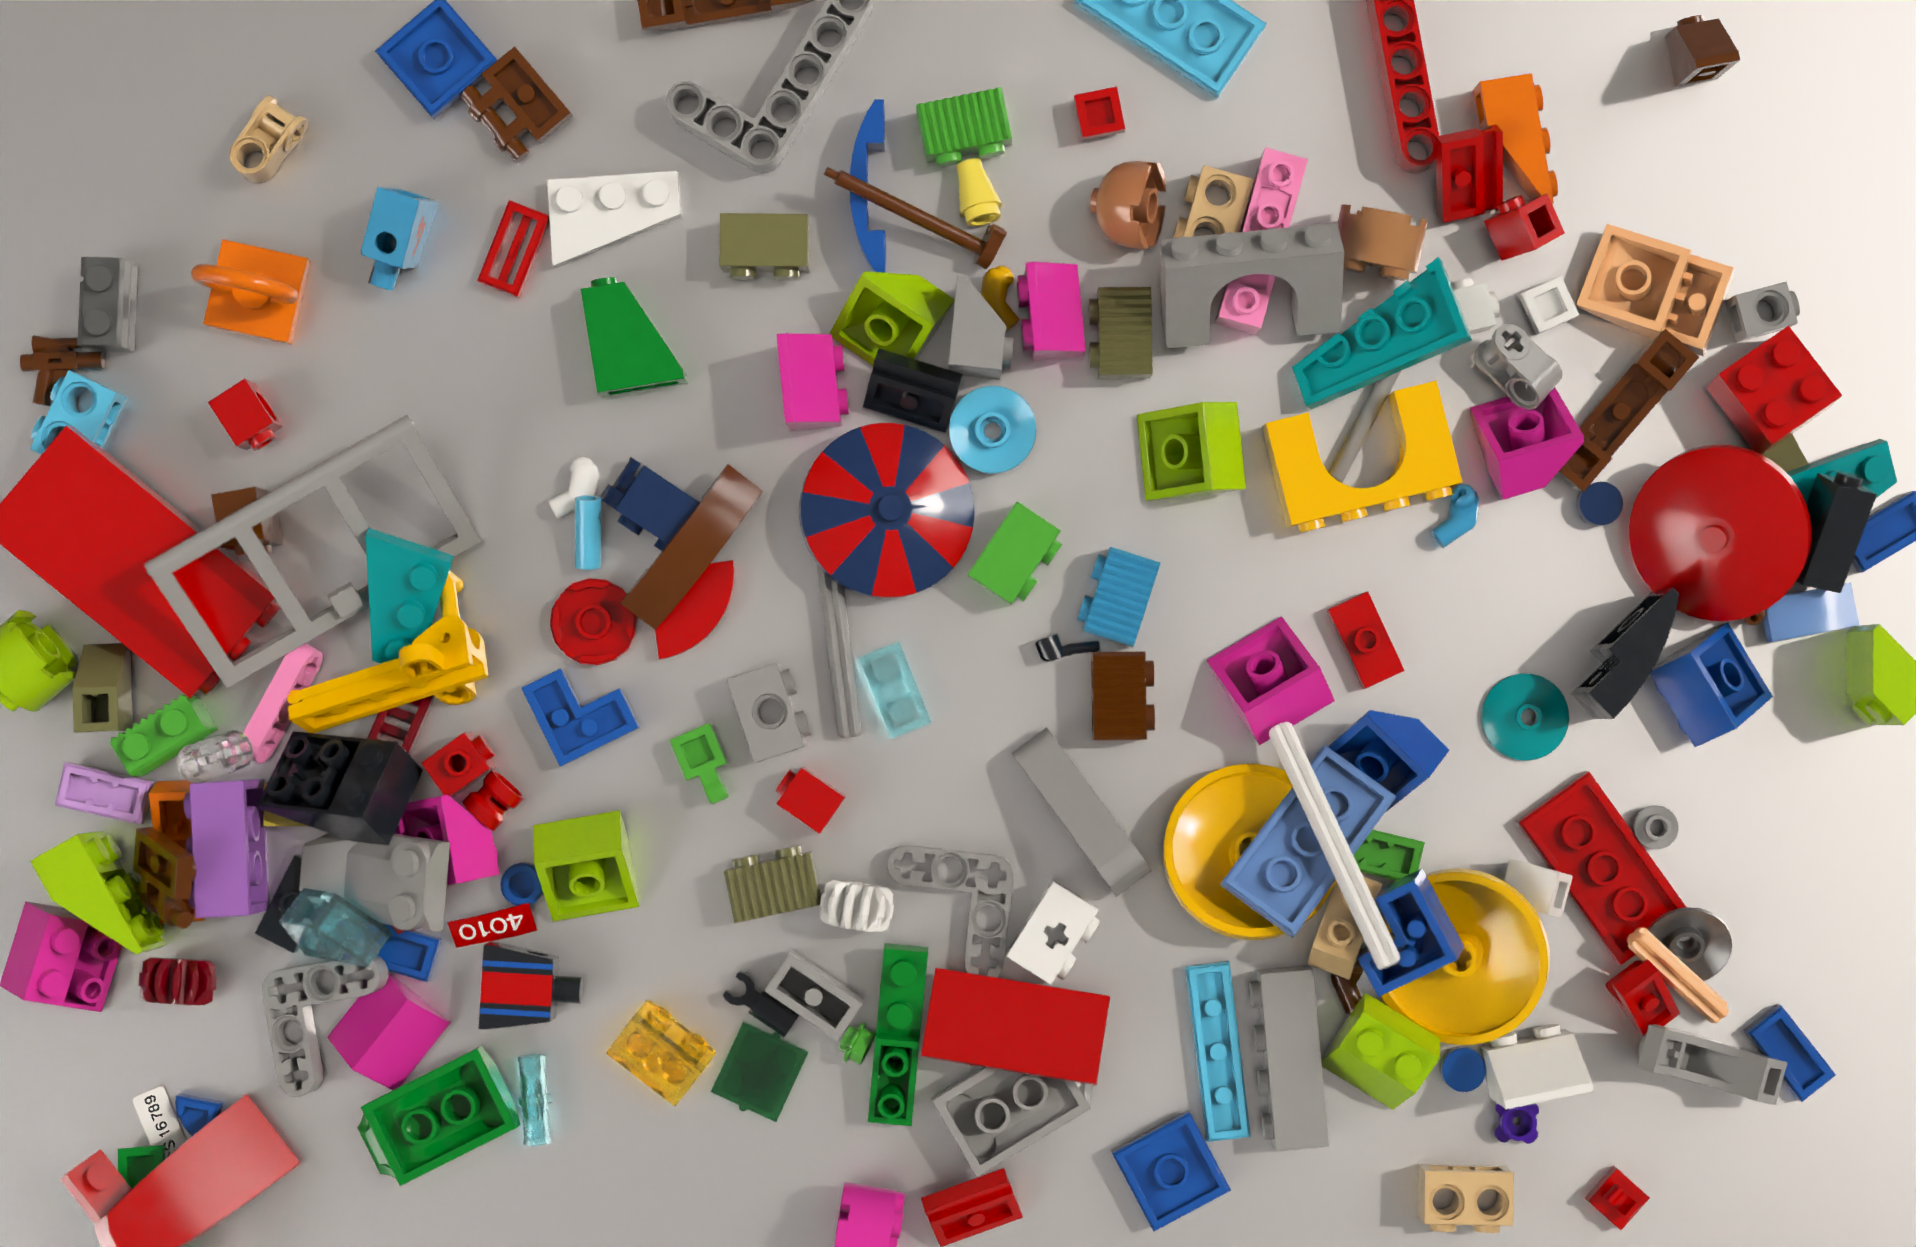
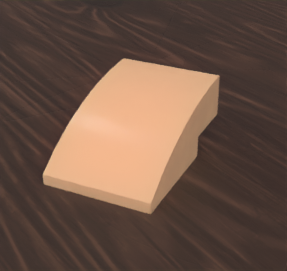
M1606 224L1576 307L1651 339H1655L1666 329L1696 355L1703 357L1733 280L1734 267L1692 255L1690 249Z

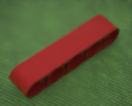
M1366 0L1395 159L1402 170L1408 173H1420L1425 171L1436 160V136H1439L1415 3L1414 0ZM1387 14L1398 15L1403 20L1404 29L1401 31L1388 29L1384 23V16ZM1396 56L1407 58L1412 65V72L1408 74L1398 73L1392 66V58ZM1400 100H1414L1419 105L1420 115L1416 117L1405 115L1400 109ZM1411 141L1423 143L1427 148L1428 157L1424 160L1413 158L1408 152V143Z

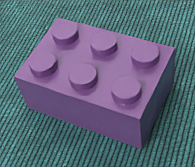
M264 779L190 783V792L185 793L184 812L186 818L191 819L192 837H188L186 841V851L194 856L196 864V877L192 882L191 898L188 901L190 907L195 908V918L252 915L266 911L270 904L266 826H263L264 810L257 807L264 791Z

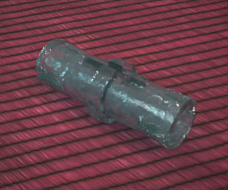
M529 1054L517 1057L521 1095L517 1096V1106L522 1107L523 1145L526 1146L552 1143L548 1104L552 1103V1093H547L546 1054Z

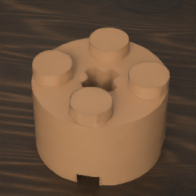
M1341 205L1337 224L1344 249V270L1362 273V271L1365 272L1367 265L1380 268V277L1400 281L1408 280L1410 273H1417L1428 223L1427 220L1421 218L1417 220L1416 226L1410 225L1412 219L1410 215L1369 207H1362V210H1357V215L1350 214L1351 205Z

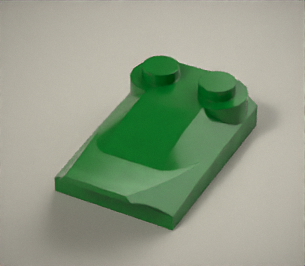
M479 1046L361 1106L363 1117L357 1129L379 1173L395 1178L399 1186H402L517 1128L521 1124L515 1102L495 1062L484 1048Z

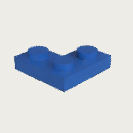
M561 668L521 688L560 767L640 728L621 688L581 707L564 670Z

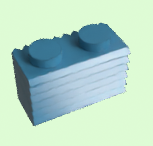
M1109 547L1107 555L1098 553L1090 577L1091 579L1098 580L1093 597L1084 596L1077 620L1085 622L1082 632L1134 647L1160 562L1113 547Z

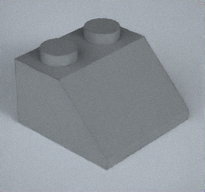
M957 276L948 370L961 373L963 376L1000 380L1001 370L1010 369L1014 338L1005 337V323L966 276Z

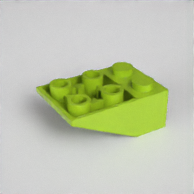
M103 831L76 834L30 861L52 901L131 952L138 955L166 945L162 938L165 930L162 923H160V919L154 912L148 913L147 909L140 903V898L136 895V887L140 883L133 874L125 872L119 861L122 858L121 850L110 835L105 836Z

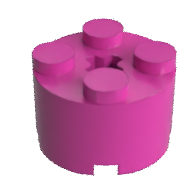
M844 1182L834 1247H897L902 1226L905 1193L897 1192L895 1189Z

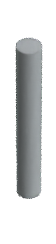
M1401 371L1376 381L1329 470V474L1339 482L1343 483Z

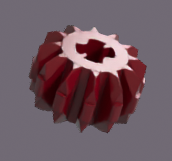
M148 958L143 961L142 973H139L138 986H140V998L149 1003L206 1005L213 1001V990H216L217 977H215V965L206 960Z

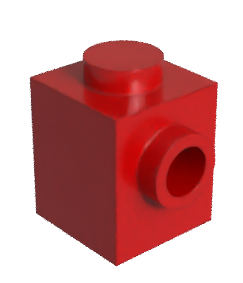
M1548 193L1526 201L1523 200L1522 195L1510 198L1497 205L1500 213L1484 221L1501 261L1536 250L1565 234Z
M472 732L462 733L421 762L442 794L449 795L451 798H454L487 775L492 769L496 768L491 761V758L495 756L492 747L481 734L475 737Z

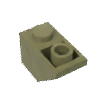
M85 644L83 646L72 687L74 732L126 731V728H133L130 649L124 644Z

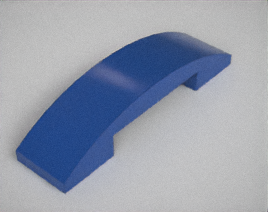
M875 99L860 126L853 149L850 174L867 183L868 151H885L884 99ZM850 192L854 227L863 256L872 272L886 273L885 230L869 231L868 200Z

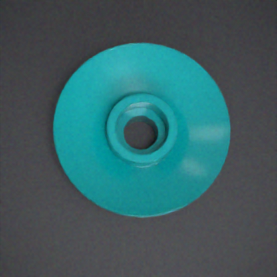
M1515 674L1499 681L1487 694L1481 713L1482 727L1490 744L1501 754L1516 760H1536L1550 754L1563 741L1569 725V709L1562 692L1548 679L1535 674ZM1527 708L1533 710L1536 715L1534 723L1529 726L1525 725L1521 720V714Z

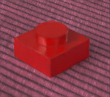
M1117 87L1074 95L1073 99L1082 141L1125 132Z

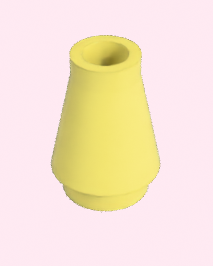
M972 158L958 163L956 169L959 181L960 216L966 219V223L970 227L984 226L997 221L1001 217L999 209L1002 207V203L983 168L981 159Z

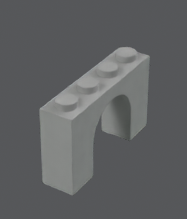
M1337 223L1160 240L1161 320L1166 348L1210 344V307L1215 295L1231 281L1253 274L1277 276L1291 285V311L1297 336L1341 332L1344 249Z

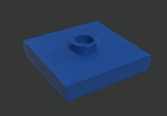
M434 0L375 50L378 56L433 119L437 118L458 100L460 94L467 87L479 82L483 78L482 73L497 61L495 56L446 0Z
M1189 1110L1111 1151L1153 1232L1231 1191Z

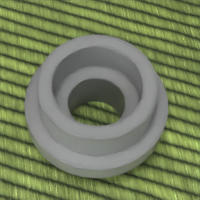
M1657 805L1648 806L1642 809L1635 817L1633 831L1643 846L1650 849H1663L1671 845L1676 839L1678 821L1669 809ZM1656 819L1661 820L1664 825L1663 832L1658 836H1654L1650 831V825Z

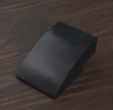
M1673 587L1656 590L1655 592L1652 591L1590 650L1601 662V665L1570 694L1594 719H1614L1632 700L1657 663L1675 618L1679 593Z

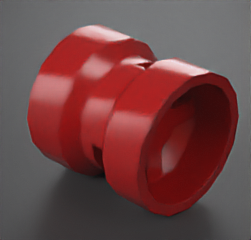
M492 769L483 779V786L478 792H471L462 803L477 820L490 830L495 831L503 823L504 814L509 809H515L525 798L513 784Z

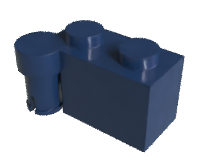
M630 457L629 462L612 486L607 485L600 496L601 500L621 513L617 522L638 536L643 529L656 536L658 540L654 546L662 551L700 502L645 465L642 466L636 477H634L641 463Z

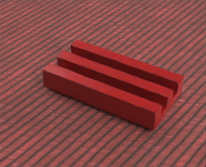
M509 200L477 281L520 298L549 226V215ZM516 213L523 215L500 275L498 279L491 277L515 215ZM532 219L537 221L514 282L511 285L508 283L509 277Z

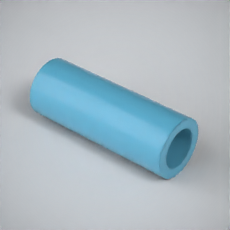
M584 495L575 497V567L578 569L591 570L601 567V497Z

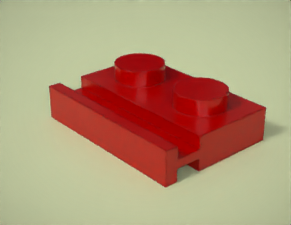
M1497 124L1490 125V129L1481 131L1475 128L1436 136L1437 216L1443 223L1483 215L1486 210L1495 209L1499 211L1497 205L1503 202V131Z
M1004 1168L921 1198L925 1214L928 1216L929 1223L940 1247L1023 1218L1019 1203Z

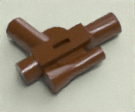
M33 335L31 341L33 354H22L20 356V367L23 372H38L32 403L44 406L51 405L50 396L54 384L60 377H65L68 370L80 371L82 369L105 368V354L103 351H70L72 348H80L77 345L78 337L47 338Z

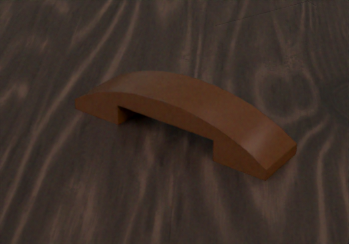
M815 0L637 1L642 29L662 30L742 20L790 9Z
M1664 329L1622 374L1578 426L1584 435V443L1559 470V473L1584 492L1612 460V455L1661 398L1673 389L1697 361L1699 356L1668 330Z
M727 464L701 497L700 503L651 566L646 568L620 603L656 630L713 561L763 491Z

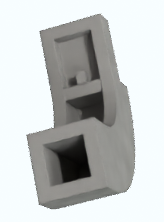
M1649 1024L1647 1033L1642 1037L1639 1044L1640 1059L1637 1068L1693 1081L1754 1101L1776 1105L1788 1062L1691 1033Z

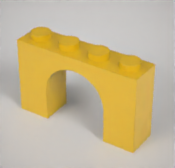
M1437 380L1396 390L1388 395L1399 439V458L1391 475L1383 483L1374 487H1350L1339 482L1329 474L1319 455L1309 412L1265 423L1261 428L1287 528L1298 525L1300 533L1326 527L1325 518L1341 515L1343 523L1367 517L1366 508L1383 504L1384 511L1388 512L1410 506L1409 497L1425 494L1427 501H1432L1453 495L1451 487L1463 482Z

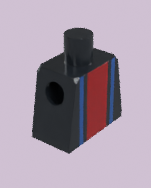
M490 941L483 946L478 1029H494L551 1022L556 1017L557 1002L581 1003L583 978L558 976L559 956Z

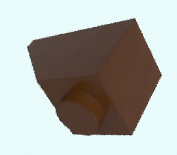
M1703 15L1686 17L1678 20V26L1665 36L1675 87L1718 79L1740 61L1739 51L1719 18L1704 21Z

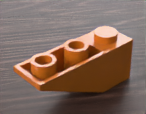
M1532 73L1480 81L1473 89L1479 130L1490 129V125L1497 124L1503 131V165L1529 199L1548 193L1553 204V197L1558 194V184L1555 172L1553 170L1548 171L1546 154L1550 153L1551 144L1547 128H1541L1538 111L1543 110V95L1540 85H1534Z

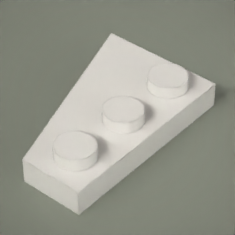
M678 171L547 179L552 265L554 268L569 263L570 260L585 254H592L602 250L607 245L629 236H636L682 217Z

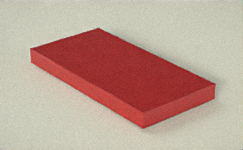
M1589 771L1581 774L1516 821L1549 869L1573 876L1568 896L1617 964L1622 965L1636 955L1629 949L1627 938L1637 928L1648 929L1661 915L1675 909L1687 908Z
M935 968L921 1057L1097 1086L1110 996Z

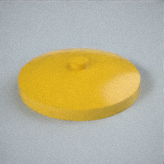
M1238 764L1218 769L1194 783L1182 795L1171 813L1163 842V862L1169 885L1183 908L1195 920L1216 933L1242 940H1265L1285 935L1283 931L1220 886L1226 875L1293 787L1285 770L1262 764ZM1335 882L1323 896L1321 901L1312 911V913L1304 922V924L1307 921H1309L1321 909L1323 904L1328 899L1335 885Z
M1462 868L1443 869L1427 873L1426 876L1465 947L1458 960L1392 990L1381 997L1388 1007L1436 1035L1442 1043L1474 1045L1500 1038L1526 1020L1543 994L1550 968L1549 943L1543 923L1530 902L1519 891L1493 875ZM1381 913L1382 919L1389 933H1391L1392 930L1389 924L1387 923L1383 913Z

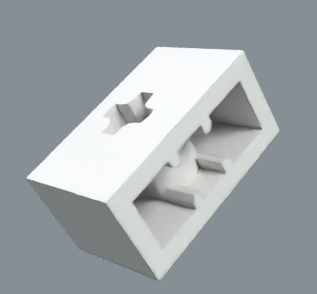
M1052 879L1006 951V957L1050 985L1056 976L1064 980L1077 959L1071 955L1073 949L1080 939L1087 943L1100 923V920L1094 917L1098 911L1097 907ZM1059 922L1064 925L1062 931L1066 936V940L1064 942L1056 940L1052 945L1046 943L1048 935L1044 929L1048 925L1055 928Z

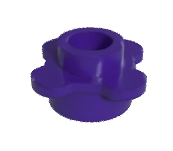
M1496 1103L1495 1111L1498 1113V1126L1494 1129V1135L1500 1142L1506 1143L1513 1139L1530 1144L1537 1139L1536 1115L1539 1113V1107L1536 1103L1505 1109ZM1515 1117L1520 1118L1519 1125L1513 1124V1119Z

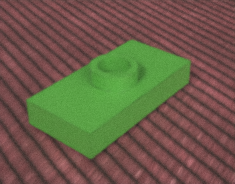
M1372 830L1353 857L1360 872L1397 881L1419 870L1425 842Z

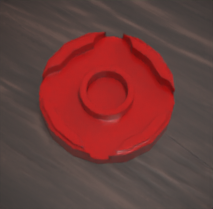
M588 578L572 583L560 594L551 609L550 628L554 642L566 656L581 664L602 665L617 660L629 650L637 635L638 616L620 603L627 594L623 588L608 580Z

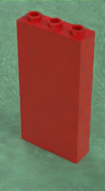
M65 426L0 503V545L189 698L198 695L200 691L208 695L221 679L151 575L146 572L144 565L203 530L99 445L90 441L74 426ZM220 546L172 572L227 656L233 661L238 660L252 643L247 636L257 624L264 628L280 610L263 579Z

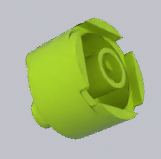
M25 610L16 611L0 625V702L11 711H16L21 707L25 710L36 712L75 680L77 671H72V667L78 662L70 647L52 627L47 624L40 629L31 622L37 616Z

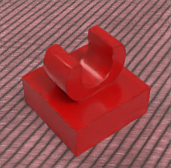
M1613 1166L1585 1199L1613 1225L1622 1230L1650 1197L1618 1168Z

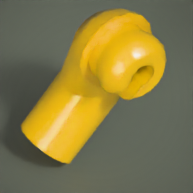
M999 265L996 268L989 269L983 276L981 295L1005 323L1007 332L1020 319L1005 302L1007 289L1014 281L1013 273L1008 267Z

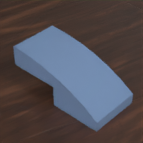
M1851 582L1844 583L1841 594L1822 589L1786 594L1777 603L1764 610L1766 614L1763 624L1767 643L1860 625Z

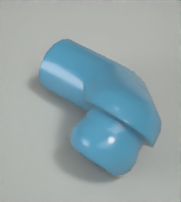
M1460 484L1452 490L1453 495H1451L1449 519L1431 530L1433 537L1442 548L1473 529L1477 523L1479 497L1470 485Z

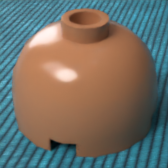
M1143 161L1123 162L1114 166L1103 177L1099 188L1093 189L1090 200L1091 212L1097 215L1098 225L1105 236L1115 244L1128 248L1148 249V246L1153 247L1157 243L1162 230L1166 207L1163 205L1158 206V191L1166 192L1164 170L1160 163Z

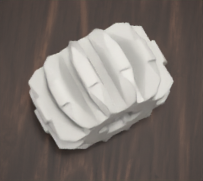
M832 879L826 882L824 893L821 894L819 906L821 908L820 919L825 924L845 929L883 932L888 929L890 919L893 916V892L889 888L878 885Z

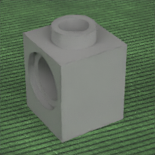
M1787 281L1737 294L1725 300L1736 342L1778 332L1788 325L1792 327L1798 324L1796 317L1800 314L1798 298L1794 291H1789ZM1760 300L1766 301L1772 306L1774 315L1771 322L1761 319L1758 315L1757 305Z

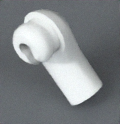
M579 457L571 463L570 470L572 474L569 489L548 500L558 519L575 511V497L584 495L595 496L599 472L592 460L587 457Z

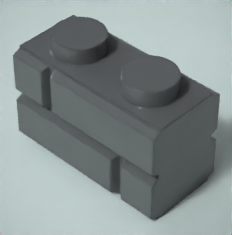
M81 257L80 276L84 277V280L80 282L77 345L92 351L134 352L138 265L125 258Z

